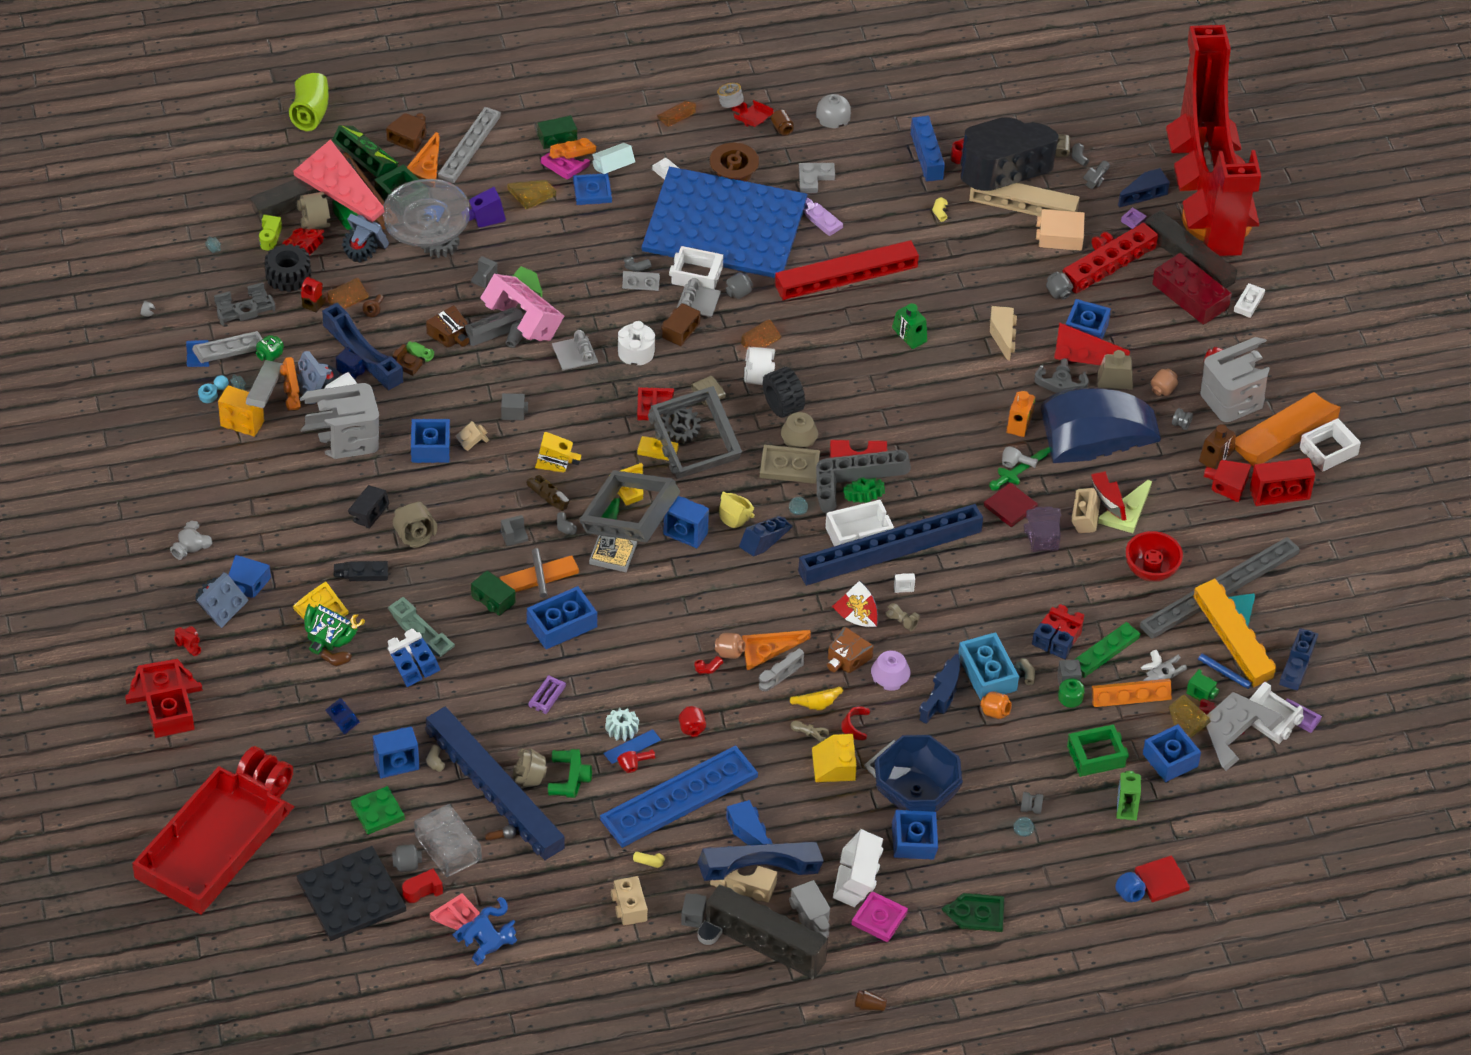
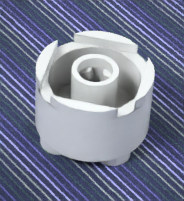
M635 321L633 324L626 325L618 332V355L623 362L630 365L631 363L644 365L653 359L655 334L650 327L644 325L641 321Z
M747 348L746 367L744 369L745 383L763 385V376L773 372L775 369V362L771 361L774 360L775 349Z

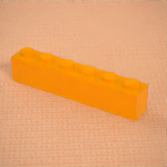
M1212 579L1196 587L1194 599L1247 679L1252 682L1253 688L1273 679L1276 669L1274 661L1268 658L1264 646L1257 642L1254 631L1247 627L1244 616L1237 612L1235 603L1231 598L1227 597L1224 586L1219 584L1216 579Z

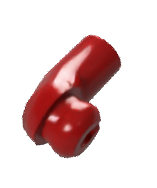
M716 656L710 663L706 664L703 660H697L694 663L695 671L699 674H712L723 664V660L719 656Z

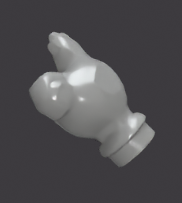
M197 521L187 522L184 529L178 534L179 543H174L170 548L172 555L176 559L181 560L187 556V552H197L201 548L206 549L212 545L210 536L201 535L196 531L199 528Z

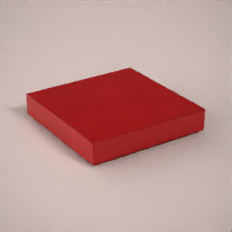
M1172 855L1135 867L1134 872L1145 883V891L1152 903L1187 892L1190 889L1188 882Z

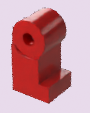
M434 868L406 880L402 885L403 899L408 903H416L421 897L432 893L435 897L442 895L443 883Z

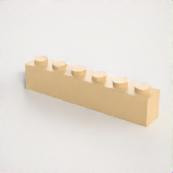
M1015 183L992 191H981L971 187L969 201L1041 216L1042 209L1077 212L1080 197Z

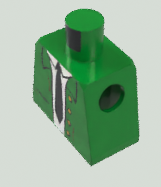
M913 303L896 311L892 329L911 349L927 343L926 318L917 310V305Z

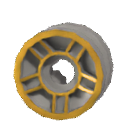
M727 83L717 90L722 107H735L744 101L742 89L738 83Z

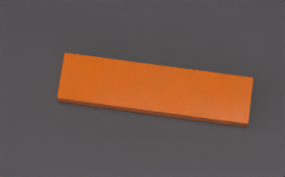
M572 555L542 564L545 583L579 573V568ZM535 567L500 577V580L513 588L515 593L538 586Z

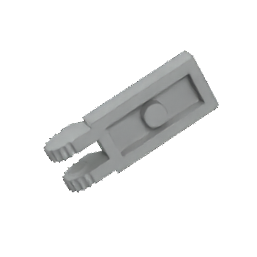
M799 648L795 652L789 653L780 663H776L771 670L762 672L759 677V689L764 692L769 691V689H772L804 665V652Z

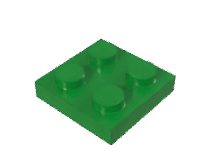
M388 786L351 800V806L367 835L405 820V815Z

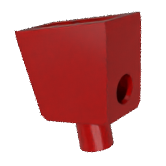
M1221 460L1217 469L1207 466L1203 477L1213 480L1212 491L1239 502L1249 478L1251 465Z

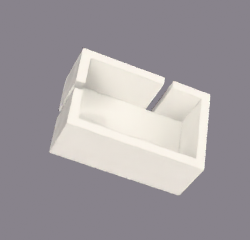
M881 500L826 513L825 528L834 546L894 528L889 516L886 515V510Z
M861 829L842 850L840 863L843 865H840L833 893L834 899L855 907L860 901H864L869 892L874 890L876 886L875 875L880 868L878 860L883 852V847H881L883 838Z

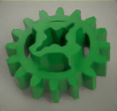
M859 478L856 482L852 481V484H847V487H844L845 499L848 501L853 500V503H868L885 494L884 482H881V479L876 480V478Z

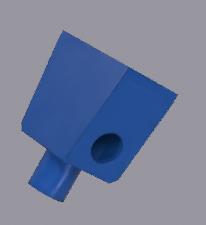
M236 555L229 576L245 596L254 598L271 578L270 565Z

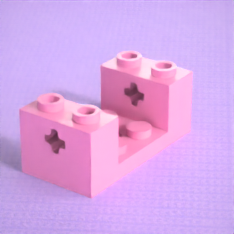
M494 274L480 298L486 303L485 306L491 310L499 309L505 311L512 307L516 308L519 302L521 304L520 307L527 312L517 329L528 340L551 341L564 318L563 314L515 276Z

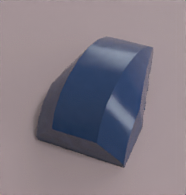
M1080 387L1067 389L1050 396L1040 406L1053 463L1091 461L1096 459V456L1104 455L1105 457L1112 455V452L1118 450L1123 452L1129 450V447L1136 445L1141 447L1160 442L1161 440L1154 410L1146 402L1121 391Z

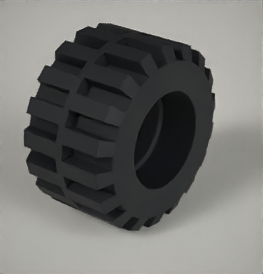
M282 244L280 247H274V250H270L266 254L264 260L266 281L274 289H279L282 292L284 290L287 292H291V290L297 291L299 290L298 288H302V284L307 277L311 278L310 258L304 248L300 249V246H293V244Z
M785 366L763 376L762 384L766 401L778 417L784 418L804 409V390L799 378L791 368Z

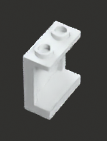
M1266 682L1249 699L1279 713L1284 718L1272 731L1260 719L1251 725L1278 744L1283 739L1286 740L1290 736L1292 728L1295 725L1298 726L1304 718L1303 707L1299 705L1296 708L1273 693L1271 685Z

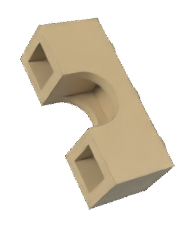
M758 866L754 874L743 876L738 873L737 869L724 880H710V885L769 903L777 884V872Z

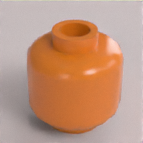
M991 691L981 700L983 713L988 717L1003 719L1011 711L1012 703L1005 694Z

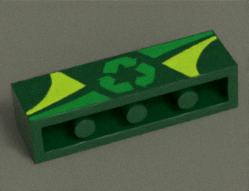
M338 126L332 141L378 178L397 168L399 163L354 126Z

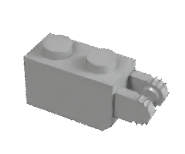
M813 880L791 888L789 902L791 907L797 910L801 924L805 925L808 931L813 930L820 939L826 940L829 937L830 907L815 881Z

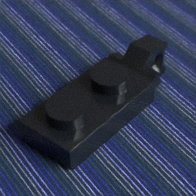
M354 561L334 564V577H344L349 579V581H387L388 561Z

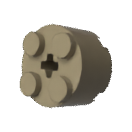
M324 192L301 195L300 199L297 200L298 210L302 212L303 217L300 218L302 228L310 230L330 227V223H327V219L330 218L326 198H322Z
M422 502L412 503L395 510L393 527L405 545L407 544L413 548L421 547L430 541L429 538L432 535L435 536L437 523Z

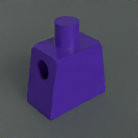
M495 187L469 200L471 209L462 212L465 223L475 219L480 228L506 221L501 199Z

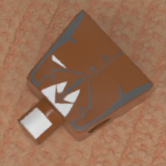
M844 626L829 646V662L827 667L832 672H836L841 668L847 673H851L873 658L874 646Z

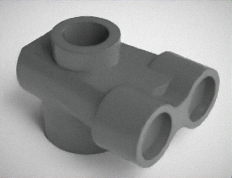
M1102 161L1096 170L1092 167L1083 177L1087 181V187L1093 189L1094 186H1100L1104 180L1102 176L1110 168V164L1107 161Z

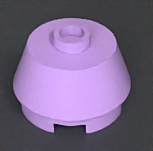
M886 651L880 654L872 665L871 674L875 683L877 682L879 685L884 686L885 690L892 691L900 689V686L908 681L910 668L901 653Z

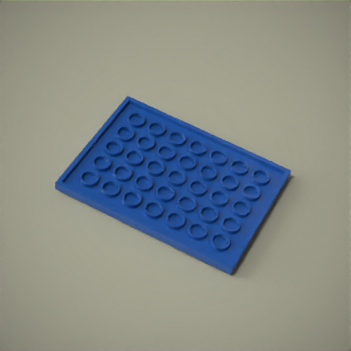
M669 166L642 244V251L675 257V254L679 253L681 246L723 254V268L775 278L777 272L785 271L804 211L807 194Z

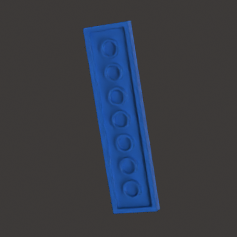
M735 745L601 814L600 821L623 848L758 778V772Z

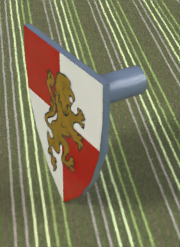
M861 581L854 585L832 606L838 614L853 624L877 627L878 612L872 594Z

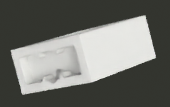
M681 246L679 253L675 254L674 266L671 265L669 276H672V284L685 287V284H688L690 279L696 278L700 287L715 289L723 268V254ZM688 263L711 269L707 277L681 271L683 264Z
M1337 418L1303 434L1300 448L1312 460L1313 464L1323 472L1357 456L1361 442ZM1333 437L1343 448L1325 457L1315 444Z

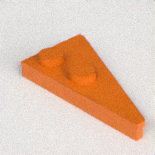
M438 132L434 133L407 166L421 182L433 187L436 186L440 142Z
M810 630L742 636V640L746 644L744 656L747 670L811 638Z

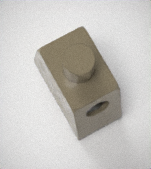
M1121 350L1115 351L1114 355L1106 354L1098 370V388L1133 390L1131 357L1126 356Z

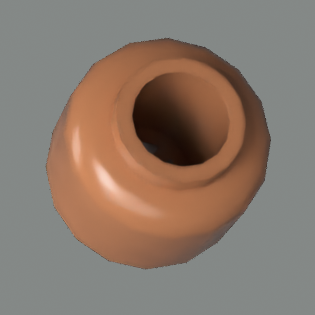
M1170 369L1159 370L1151 380L1152 391L1158 396H1169L1178 386V376Z
M722 633L715 641V651L719 653L721 658L736 659L745 651V641L742 640L738 633Z

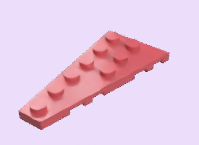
M331 140L293 171L294 176L324 192L327 196L363 216L370 222H374L385 212L382 204Z

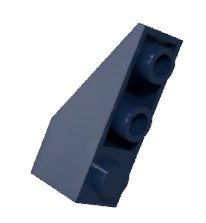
M777 516L746 527L739 547L753 557L762 554L785 535L793 525L788 523L785 518Z

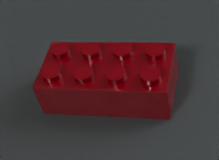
M1177 254L1154 270L1152 284L1201 324H1206L1229 309L1232 293L1183 254Z

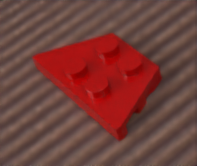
M178 659L138 665L135 672L136 676L132 679L129 693L126 694L125 700L126 704L146 701L145 693L184 684L187 694L200 692L203 689L202 684L193 678L192 673L185 669Z

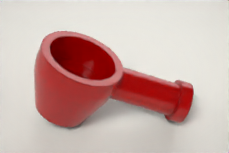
M653 749L637 754L635 751H628L618 756L617 761L626 773H632L638 769V761L655 759V752Z

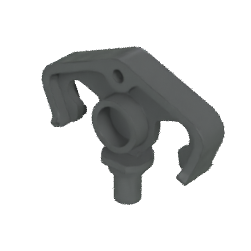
M1065 358L1061 359V363L1057 366L1052 378H1042V375L1046 373L1043 365L1035 373V383L1055 393L1079 387L1088 388V378L1085 371L1079 376L1080 384L1071 381L1068 360Z

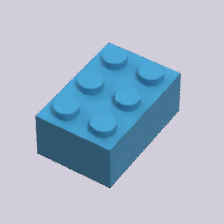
M996 632L959 643L958 655L960 662L980 701L991 691L1002 694L1017 691L1019 675Z

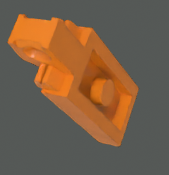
M581 138L580 140L567 141L566 143L551 146L549 156L553 159L565 157L566 159L595 153L596 146L589 139Z
M292 357L285 358L280 366L281 375L284 376L285 380L283 384L284 392L288 396L285 403L288 410H299L301 407L298 395L299 386L294 360Z

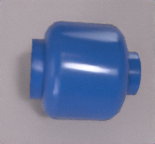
M1127 872L1118 878L1115 889L1126 902L1132 903L1143 898L1146 886L1138 875L1133 872Z

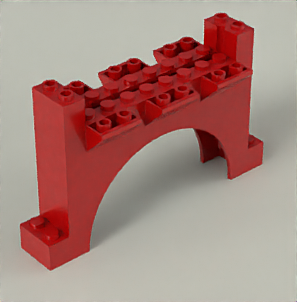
M1225 25L1190 26L1187 41L1190 58L1181 115L1166 126L1171 153H1189L1174 163L1179 191L1197 190L1196 193L1182 203L1188 229H1206L1203 243L1206 257L1242 255L1246 228L1259 227L1252 195L1253 192H1259L1261 172L1255 150H1251L1248 163H1245L1241 157L1234 153V151H1241V144L1236 123L1229 119L1228 72L1231 47ZM1205 142H1208V150L1210 151L1214 169L1212 172L1208 170L1204 156Z

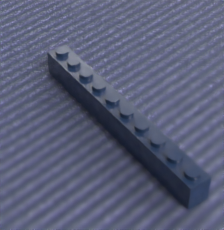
M976 504L873 534L799 557L798 572L807 586L982 532L983 516Z
M446 706L426 717L425 730L427 734L437 741L438 746L448 753L453 763H457L460 766L462 773L471 778L474 786L477 789H481L485 798L496 806L498 813L504 815L508 819L509 824L519 831L521 838L525 842H529L535 854L547 860L565 849V836Z

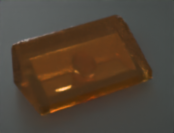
M684 101L657 115V117L669 127L696 113V104Z
M358 278L327 293L328 302L331 305L338 303L344 309L369 297Z
M768 319L744 333L741 344L746 349L748 347L765 348L781 339V335L773 322Z

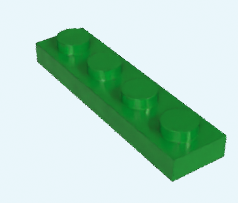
M1125 622L1074 660L1079 659L1082 676L1085 678L1140 638V633L1128 622Z

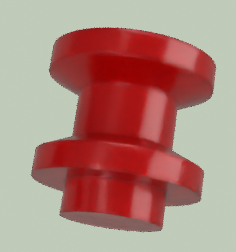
M1103 232L1100 238L1097 236L1092 238L1091 243L1094 250L1114 240V237L1108 232Z

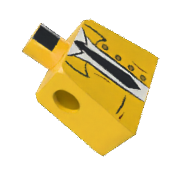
M544 432L535 468L565 472L568 463L579 466L581 454L571 452L572 441Z

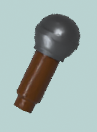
M507 825L502 830L485 834V838L490 841L499 838L512 839L516 835V829L512 825Z

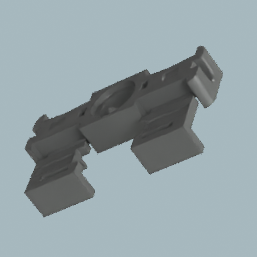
M263 282L247 286L248 294L252 296V299L235 303V306L231 304L230 291L214 295V301L218 308L217 317L220 319L222 326H224L225 322L239 319L243 321L258 317V313L273 310L275 312V303L272 296L267 295ZM244 308L251 309L249 312L241 311Z

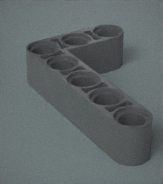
M894 450L820 460L816 466L817 498L820 509L825 513L836 509V483L856 481L863 477L865 479L909 473L911 464L908 453L904 450Z

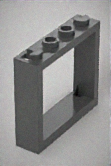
M714 386L651 406L648 414L651 424H654L656 438L658 441H661L663 454L665 457H668L670 470L677 479L740 458L742 450ZM706 400L728 453L682 468L660 415Z
M613 470L579 521L588 534L647 543L680 494V490L672 478ZM621 487L659 492L639 523L601 518Z

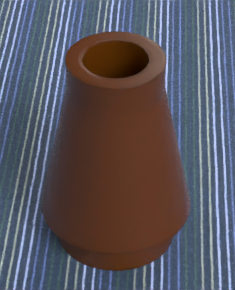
M865 989L863 991L858 990L855 1007H859V1010L884 1011L887 999L881 998Z

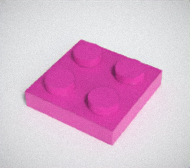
M872 891L852 919L851 925L889 942L907 915L908 908Z

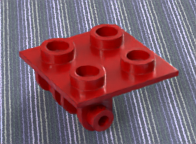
M298 228L282 244L298 245L300 249L304 248L310 256L323 243L324 237L322 233L324 230Z

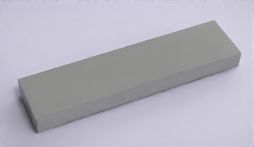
M256 331L193 346L192 350L200 363L257 351L256 344L262 340V337Z

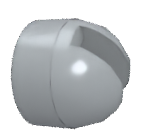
M144 301L140 315L152 316L154 313L150 310H155V306L148 301Z

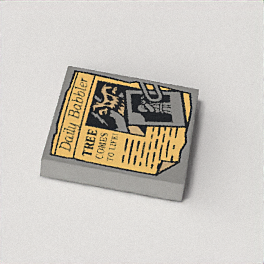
M599 535L589 559V564L627 572L637 546V541Z

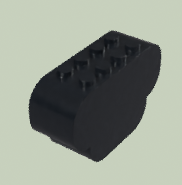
M1001 117L968 127L964 134L960 161L962 166L961 180L974 189L992 191L1049 173L1054 168L1059 135L1047 125L1033 122L1023 123L1018 119Z

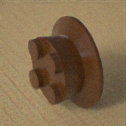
M726 143L712 151L709 162L717 176L747 182L759 166V156L754 149L745 144Z

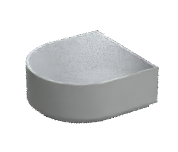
M704 920L698 929V940L705 945L714 944L721 936L722 929Z

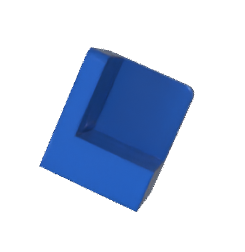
M208 340L186 341L187 367H209V362L200 363L192 350L194 345L209 342Z

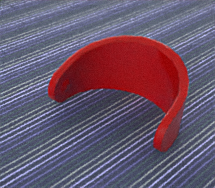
M865 707L852 708L841 723L843 733L853 734V739L866 740L867 735L853 727L850 717L853 715H869L870 710Z

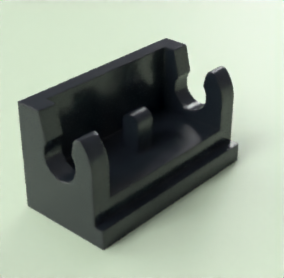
M368 485L348 509L350 515L358 517L354 518L353 522L370 529L390 504L386 490Z

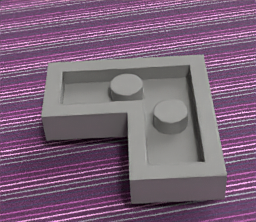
M799 163L801 193H818V180H835L834 163Z

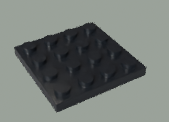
M373 846L297 875V881L330 941L406 912V905Z

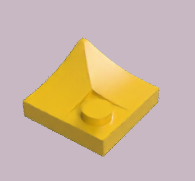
M327 582L316 587L293 606V609L304 619L307 606L310 604L308 598L313 592L312 599L314 601L318 600L320 594L322 596L320 602L316 604L317 607L321 604L343 617L348 614V610Z

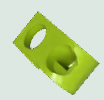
M263 215V230L259 233L260 247L263 250L269 251L274 249L282 230L281 217Z

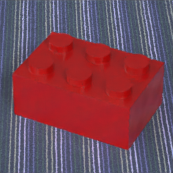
M1310 458L1254 464L1250 492L1255 506L1310 500L1315 480V472Z

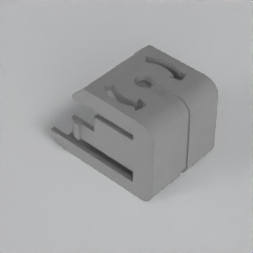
M1254 337L1205 358L1200 394L1221 421L1231 422L1263 408L1270 368L1267 367L1262 370L1255 368V362L1263 359L1258 351L1253 349L1258 348L1259 344L1266 342V339ZM1248 351H1251V353H1249V354H1246V355L1241 356V357H1239V358H1237V359H1234V357H1236V356H1239V355L1244 354V353H1246V352H1248Z
M360 383L307 391L300 398V401L305 400V404L317 402L319 411H326L307 414L305 416V426L301 429V432L331 427V431L318 433L320 442L327 443V441H331V450H326V455L338 459L371 454L378 451L379 411L372 387L369 384Z

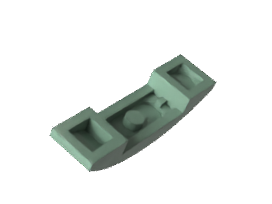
M404 597L388 607L395 620L405 632L410 629H414L417 633L420 632L433 655L441 657L455 647V644L443 633L438 634L417 615L416 608Z

